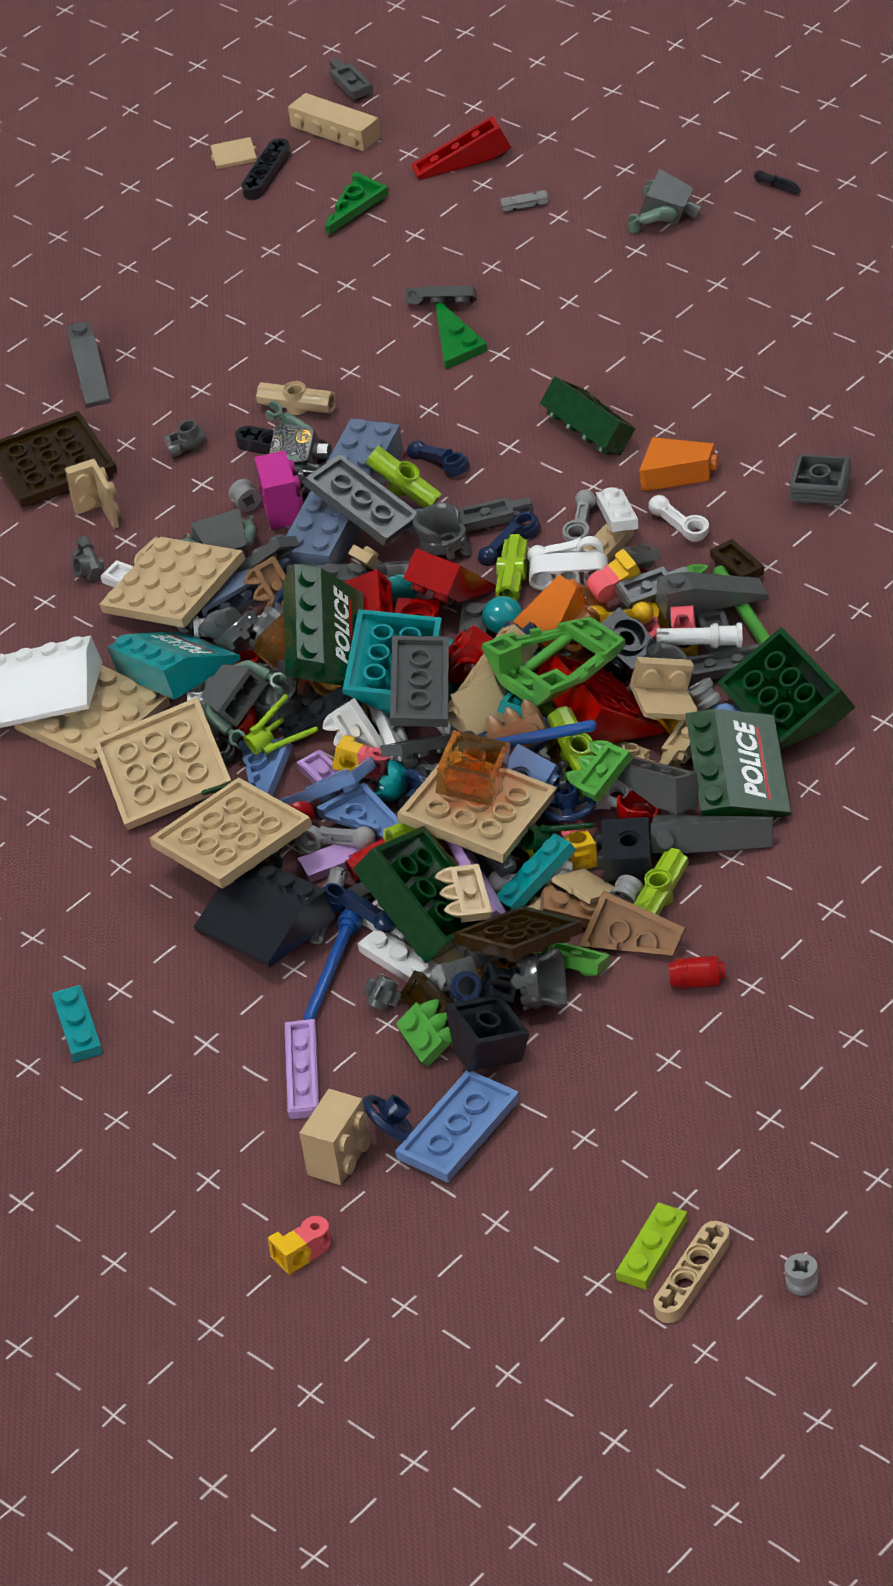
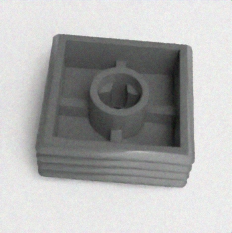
M799 454L789 485L790 500L798 501L801 504H809L811 502L825 503L828 506L842 504L851 475V459L849 457Z

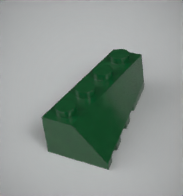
M555 376L539 403L548 409L547 415L558 421L560 419L564 420L562 424L564 427L573 432L578 430L580 438L591 444L594 441L596 443L595 448L606 455L613 452L621 456L636 429L624 418L614 413L611 408L602 404L598 398L591 396L590 392L586 389Z

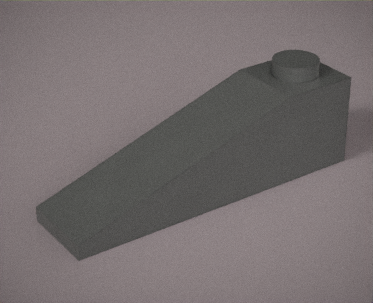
M78 322L74 325L66 326L71 353L86 408L110 403L111 399L91 322Z
M680 572L658 577L655 603L667 620L671 619V607L693 605L694 614L766 600L769 599V594L759 578Z
M632 756L631 762L617 778L656 808L667 810L670 815H684L686 810L698 807L696 772Z
M655 815L651 823V853H664V851H668L670 848L681 850L682 853L773 847V817Z

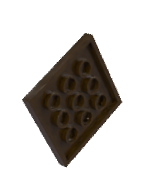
M79 411L0 439V476L21 508L68 491L69 487L65 468L95 459L99 468L104 467L107 477L117 473L115 462Z

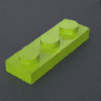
M658 1202L616 1271L617 1281L647 1290L688 1221L687 1211Z

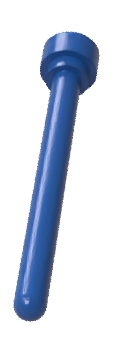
M593 720L481 742L478 739L466 738L459 740V750L480 757L481 753L516 747L517 744L526 745L592 732L597 728V724Z
M349 908L343 909L337 920L338 936L304 1013L303 1020L316 1019L351 935L360 930L363 923V917Z

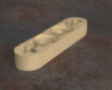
M720 1221L705 1223L684 1252L653 1300L655 1316L659 1321L675 1323L684 1316L729 1248L730 1234L729 1228L725 1223ZM710 1238H714L710 1247ZM696 1256H705L709 1259L706 1263L699 1265L691 1261ZM681 1279L693 1281L691 1286L685 1288L676 1285ZM673 1296H674V1305H675V1306H670L671 1303L673 1302Z

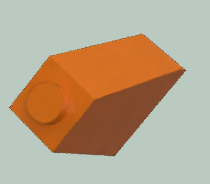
M652 437L639 469L641 491L710 481L713 470H717L719 465V455L715 454L714 443Z
M559 574L513 621L523 630L530 621L537 627H540L541 631L558 628V623L572 620L579 613V608L582 605H586L587 601L580 593L583 588L573 578L568 581ZM547 641L539 644L542 650L548 646Z

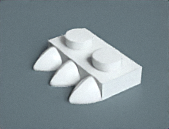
M355 698L331 712L324 720L323 729L329 731L340 730L334 738V746L338 745L344 735L355 737V742L368 745L369 747L380 748V745H385Z

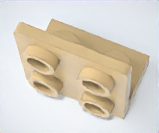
M91 459L65 468L72 505L76 515L102 507L113 528H119L117 518L121 517L118 504L113 500V497H116L117 494L113 482H108L104 467L99 468L95 459Z
M637 657L629 686L644 717L653 720L665 718L686 721L685 713L697 711L688 692L694 668L691 660Z

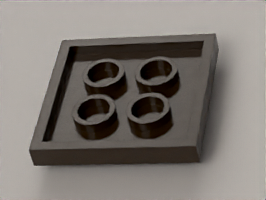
M520 906L457 931L453 935L455 945L466 947L469 951H480L487 953L490 957L498 956L507 959L508 962H519L531 953L547 951L548 946L571 941V937L583 933L582 921Z

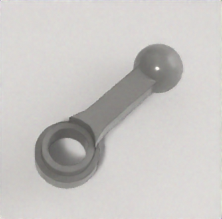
M581 490L575 496V504L577 506L575 520L567 522L562 529L563 538L566 542L579 537L582 539L590 536L587 521L590 509L596 503V497L590 490Z
M312 825L311 828L295 838L294 842L297 848L305 854L320 850L323 844L355 845L357 848L362 849L375 842V833L366 826H361L357 829L328 828L322 825L318 828ZM306 833L312 835L316 842L310 841Z

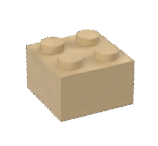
M333 1089L327 1090L299 1132L307 1175L342 1185L346 1177L353 1173L357 1160L363 1152L368 1150L371 1142V1135L368 1133L367 1114L364 1110L362 1098Z

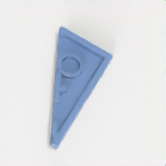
M274 739L271 743L273 744L282 739ZM240 740L239 746L243 749L241 751L249 783L273 796L292 751V743L277 748L268 755L264 751L259 755H255L248 748L245 741Z
M369 757L352 771L343 769L305 787L306 790L291 796H285L279 800L287 805L296 801L310 802L317 798L320 802L326 801L336 795L335 791L343 789L345 793L359 787L358 781L376 768L372 757Z
M365 783L317 806L320 818L352 829H357L361 826L369 827L374 831L375 836L383 838V829L400 823L397 821V816Z

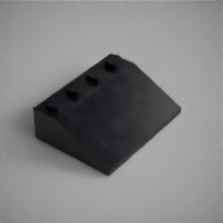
M262 861L256 867L234 880L230 885L223 889L219 887L194 925L195 931L270 968L333 921L335 915L325 889Z

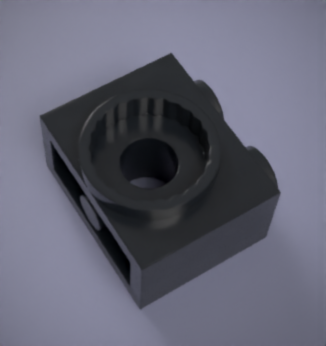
M619 607L601 624L625 639V646L621 652L605 665L613 676L618 677L625 683L633 674L637 657H646L647 648L657 641L647 633L645 626L640 621L631 618ZM587 649L591 656L595 655V653Z
M649 817L601 820L602 832H596L597 850H602V852H597V868L604 871V882L617 881L621 875H631L638 880H644L645 874L652 869Z

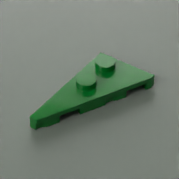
M355 171L352 174L351 184L345 186L344 193L340 195L335 204L334 214L329 215L327 218L325 233L330 235L388 196V186Z
M441 302L436 304L444 367L446 370L488 351L486 341Z

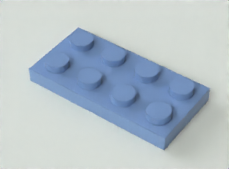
M466 1070L410 1133L408 1138L395 1150L396 1158L449 1183L520 1101L519 1092L478 1073Z

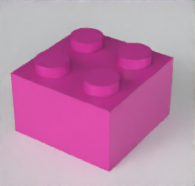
M285 450L254 457L261 498L271 530L291 526L303 506L302 496L299 493L301 486L299 477L296 475L294 461L288 460Z

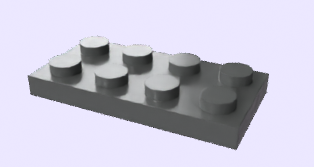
M341 454L305 478L304 486L383 546L413 526V518L417 511Z
M392 636L390 726L448 727L449 637Z

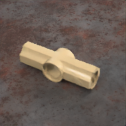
M292 381L285 385L260 382L257 387L256 401L257 404L266 406L271 401H277L282 408H286L287 412L292 415H301L307 411L332 414L335 409L336 395L332 391L306 388L305 384L300 381Z

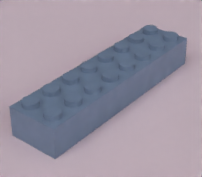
M350 419L327 462L341 454L384 486L386 479L366 465L365 462L378 445L398 460L403 450L400 425ZM310 491L286 537L296 536L300 546L281 559L288 558L291 565L342 564L361 528L314 492Z

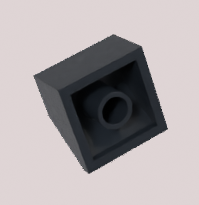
M500 994L447 1004L446 1013L453 1050L468 1072L522 1062L530 1032Z

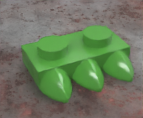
M604 740L590 743V748L596 756L585 755L578 758L579 765L584 771L573 770L566 773L567 780L570 784L577 787L578 793L597 802L600 801L633 759L629 751Z
M438 999L426 1001L423 1004L416 1002L396 1023L421 1063L430 1066L452 1042L449 1027L444 1028L448 1019L447 1013L435 1015L439 1006Z

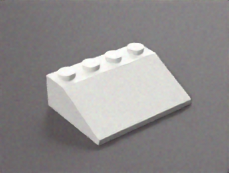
M91 635L86 637L76 636L68 641L59 643L49 642L37 648H23L14 653L0 654V728L89 709L103 663Z

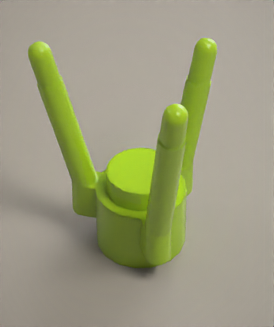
M284 694L264 717L250 728L251 732L244 737L246 745L255 755H259L263 751L268 755L277 748L318 732V728L313 727L273 744L271 743L274 740L271 732L281 725L284 719L279 718L269 727L264 725L288 699L287 694Z

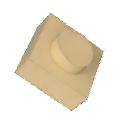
M353 545L348 552L360 564H364L365 567L371 570H376L374 565L382 563L377 559L379 554L368 546L361 549Z

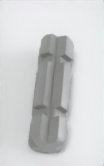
M546 190L537 191L534 195L533 192L516 195L513 199L505 197L501 199V208L503 212L513 211V208L520 210L535 207V204H539V206L546 205L549 201Z

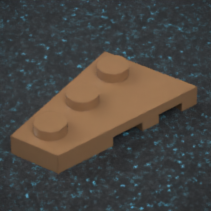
M603 891L579 946L675 956L687 928Z

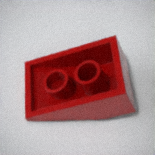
M417 548L403 577L404 580L412 583L411 589L425 595L427 590L434 592L433 597L445 603H448L449 599L460 603L492 592L496 588L495 584L461 565Z

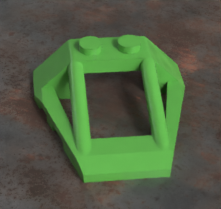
M592 617L558 623L557 629L541 632V628L537 627L529 629L530 634L516 637L515 632L504 634L483 643L482 650L499 683L522 700H529L538 707L560 697L571 687L589 679L621 652L625 646V639ZM556 639L523 664L522 647ZM573 640L595 653L592 658L568 676L558 669L551 670L540 676L532 672Z

